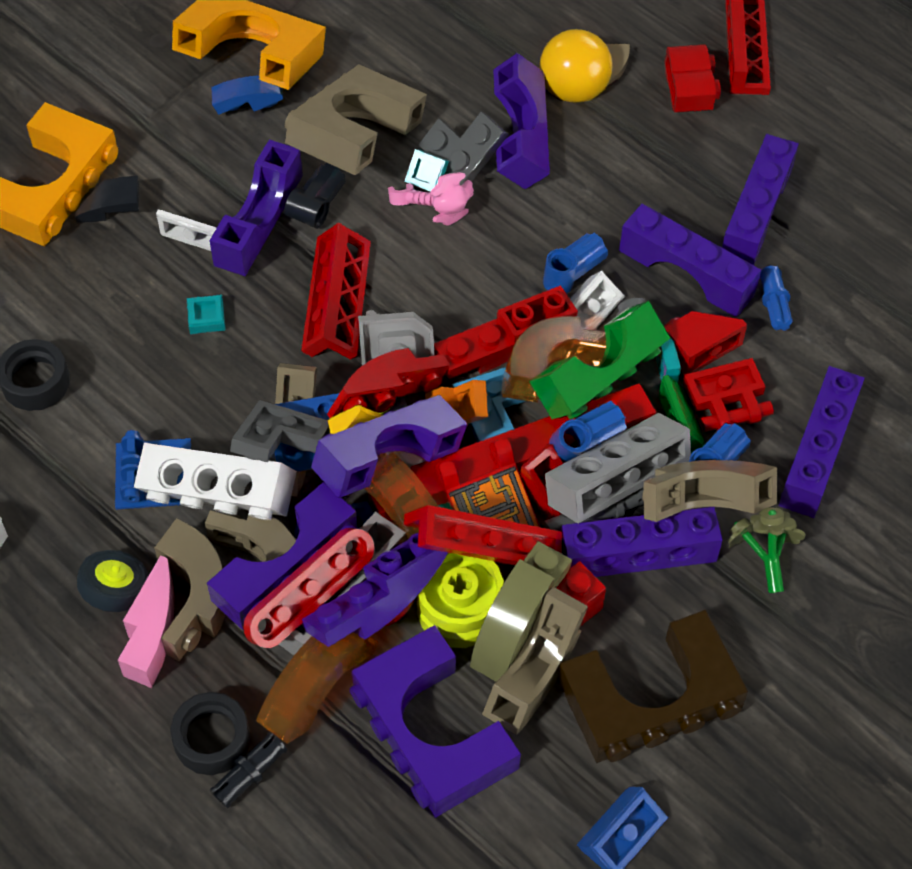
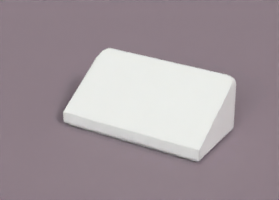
M158 209L156 215L162 236L211 251L209 240L216 227Z
M603 271L592 275L570 298L578 310V316L560 330L579 342L584 343L625 295Z

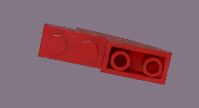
M560 285L499 309L497 319L434 343V356L443 354L450 363V367L446 371L449 379L475 368L482 374L540 344L578 316V310Z
M409 348L380 355L365 363L348 379L327 415L331 418L357 405L377 413L385 412L394 405L396 396L402 397L410 393L422 391L430 392L439 387L442 383V377L450 367V363L443 354L416 358Z

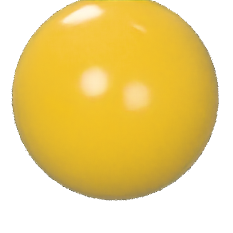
M581 29L567 30L554 36L545 46L539 64V69L544 72L545 88L556 98L567 102H585L600 95L609 83L613 68L610 51L603 40L597 35Z

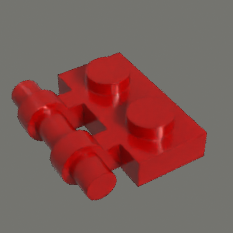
M753 358L684 375L683 384L695 412L709 409L712 414L700 418V426L703 432L714 429L718 431L725 423L738 424L746 421L748 424L761 421L762 417L774 414L771 401L758 403L755 398L764 395L766 386ZM741 402L742 408L727 411L725 408V404Z

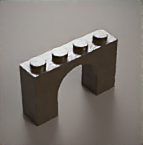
M706 610L669 623L665 640L686 683L684 694L670 705L660 708H645L635 705L622 697L613 685L597 650L560 663L558 682L596 764L607 759L609 762L622 760L633 749L644 745L647 748L656 747L664 743L670 735L680 731L684 734L695 732L702 728L705 722L717 717L720 720H726L737 715L742 710L748 690Z

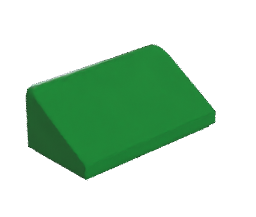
M669 375L663 376L658 396L666 417L690 429L692 454L693 451L702 448L706 444L686 392Z

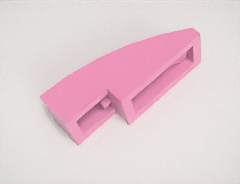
M159 557L123 619L130 639L118 658L124 677L150 688L153 687L166 656L161 637L174 621L175 595L173 577L168 558Z

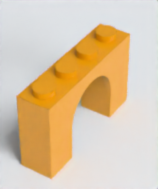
M196 0L173 20L172 50L201 60L216 45L225 40L249 38L264 42L268 45L261 51L259 80L289 90L323 56L326 27L248 0Z
M46 102L26 125L31 143L34 148L69 163L67 170L57 180L36 187L22 186L0 177V228L44 247L53 236L60 232L64 221L71 212H75L78 209L82 198L90 188L96 186L100 175L108 165L116 160L118 155V147L112 129Z

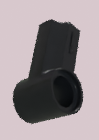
M327 162L326 164H320L302 189L297 187L290 193L285 204V215L316 229L320 228L326 220L330 203L346 182L345 174L338 167Z

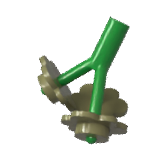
M770 507L760 511L759 515L751 516L750 521L747 518H743L739 522H735L729 531L731 537L727 540V546L732 548L734 545L745 540L764 561L768 592L776 593L784 591L779 560L783 544L787 542L799 544L800 540L805 539L806 534L802 530L797 529L796 521L790 518L789 512ZM751 532L768 534V553L755 540Z

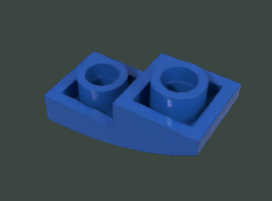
M259 76L233 79L212 87V106L218 115L226 111L237 110L247 102L255 112L262 108H270L283 99V88L261 81Z

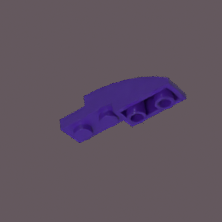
M418 533L413 534L407 541L390 551L380 554L377 559L365 565L363 569L366 581L352 586L343 595L321 605L315 612L303 618L302 621L306 633L327 647H330L352 632L364 640L400 614L416 598L439 569L448 553L418 547Z

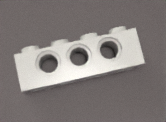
M144 443L134 488L147 493V500L157 503L169 504L170 498L179 499L180 505L189 508L203 509V504L214 505V510L218 512L236 515L238 509L249 510L248 515L251 517L271 520L272 514L287 516L297 471L281 462H263L246 457ZM184 471L181 482L177 484L178 476ZM218 476L216 486L210 490L212 480ZM252 481L250 492L244 495L246 485Z

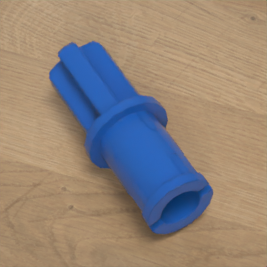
M767 266L761 270L759 277L764 291L762 302L768 308L773 329L785 331L790 328L789 325L793 322L788 304L790 293L784 287L781 269L778 266Z

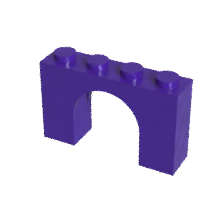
M434 625L353 669V686L349 689L357 706L360 709L366 707L373 719L370 720V725L377 738L381 742L387 740L393 752L390 753V756L401 775L408 773L414 785L411 787V790L418 804L423 809L429 807L436 818L517 771L520 767L521 753L499 721L466 740L450 746L427 744L417 739L408 730L403 721V714L409 702L420 692L456 673V656Z

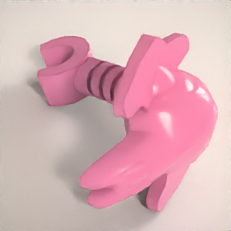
M449 173L440 176L438 184L430 192L414 190V186L410 183L406 184L405 190L400 191L395 190L393 186L389 187V202L392 205L412 203L434 206L435 210L440 214L433 217V222L449 226L468 214L469 209L465 208V205L470 197L473 196V183L467 180L464 184L459 185V182L465 178V173Z

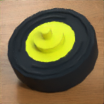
M115 550L95 552L86 557L79 568L77 589L81 597L92 607L108 612L127 611L147 580L148 571L141 561L125 552Z

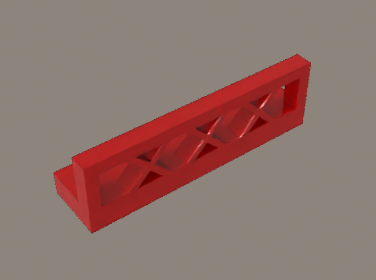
M725 0L730 94L769 95L771 86L765 0ZM744 4L757 5V9L748 14L744 11ZM748 25L758 31L752 38L745 34V27ZM752 49L760 57L752 62L747 58V50ZM752 72L762 79V83H746L747 75Z
M339 222L317 237L301 351L314 357L329 348L351 360L357 356L360 335L358 316H362L371 241ZM348 242L358 248L356 259L353 258L347 247ZM345 268H348L354 279L353 287H350L344 276ZM342 296H344L351 309L349 316L345 314L340 304ZM337 326H341L347 337V343L335 338Z
M426 505L404 514V526L419 528L418 547L511 565H516L520 559L524 561L538 541L562 554L561 531Z

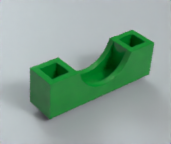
M649 301L627 308L604 325L606 349L597 367L589 366L573 356L554 362L529 381L551 419L566 415L568 419L579 416L588 409L586 405L588 401L592 398L597 400L613 390L611 384L614 381H622L633 375L637 371L636 364L640 361L642 363L647 362L661 353L659 347L668 341L670 336Z

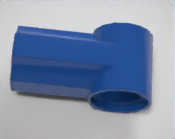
M586 233L567 248L550 251L546 258L543 276L545 289L550 290L561 285L564 291L569 293L573 289L575 280L607 258L608 250L604 245L603 239L596 233Z
M609 401L576 419L566 421L552 434L549 444L553 445L561 461L568 462L627 429L625 416L619 406ZM564 434H570L576 439L577 448L570 447L565 443Z
M725 423L702 448L692 452L689 462L704 460L737 461L749 448L751 440L747 437L745 430L735 423Z

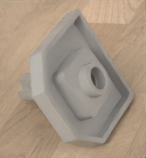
M374 310L366 311V316H358L362 366L380 355L404 348H409L416 358L434 356L433 327L416 313L377 314Z

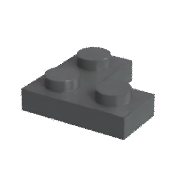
M480 112L462 136L445 121L438 119L418 145L425 152L448 160L449 163L446 169L448 173H465V178L459 182L462 185L467 180L472 182L509 134L487 114Z
M259 400L233 436L230 452L244 455L251 460L268 462L279 444L283 443L293 446L300 451L315 453L319 439L330 434L328 421Z

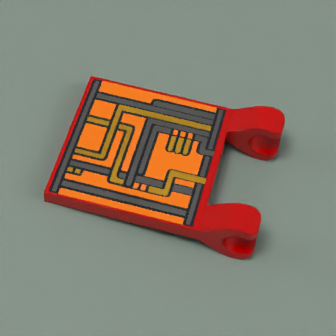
M497 439L489 444L491 454L499 467L498 469L461 484L452 461H443L434 466L437 478L445 491L452 510L540 527L515 464L512 447L508 439Z

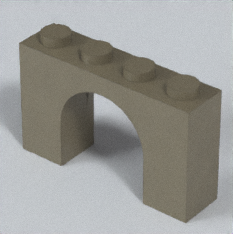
M358 64L332 84L327 85L318 94L310 97L297 109L290 111L285 121V128L287 129L285 144L356 175L373 161L378 132L347 119V117L368 119L403 135H407L422 122L427 94Z

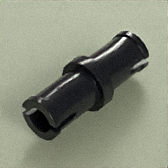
M269 731L266 734L267 736L245 757L240 755L235 760L236 766L214 787L209 789L220 803L223 802L222 805L228 809L252 783L257 785L263 779L262 774L283 753L288 751L278 737L274 738L275 735Z

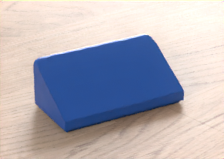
M628 787L578 842L577 846L602 869H624L668 817L643 787Z

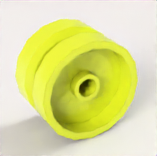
M448 553L429 583L417 595V615L422 629L425 631L435 625L449 647L467 648L474 646L484 620L503 586L504 580L498 565L494 561Z

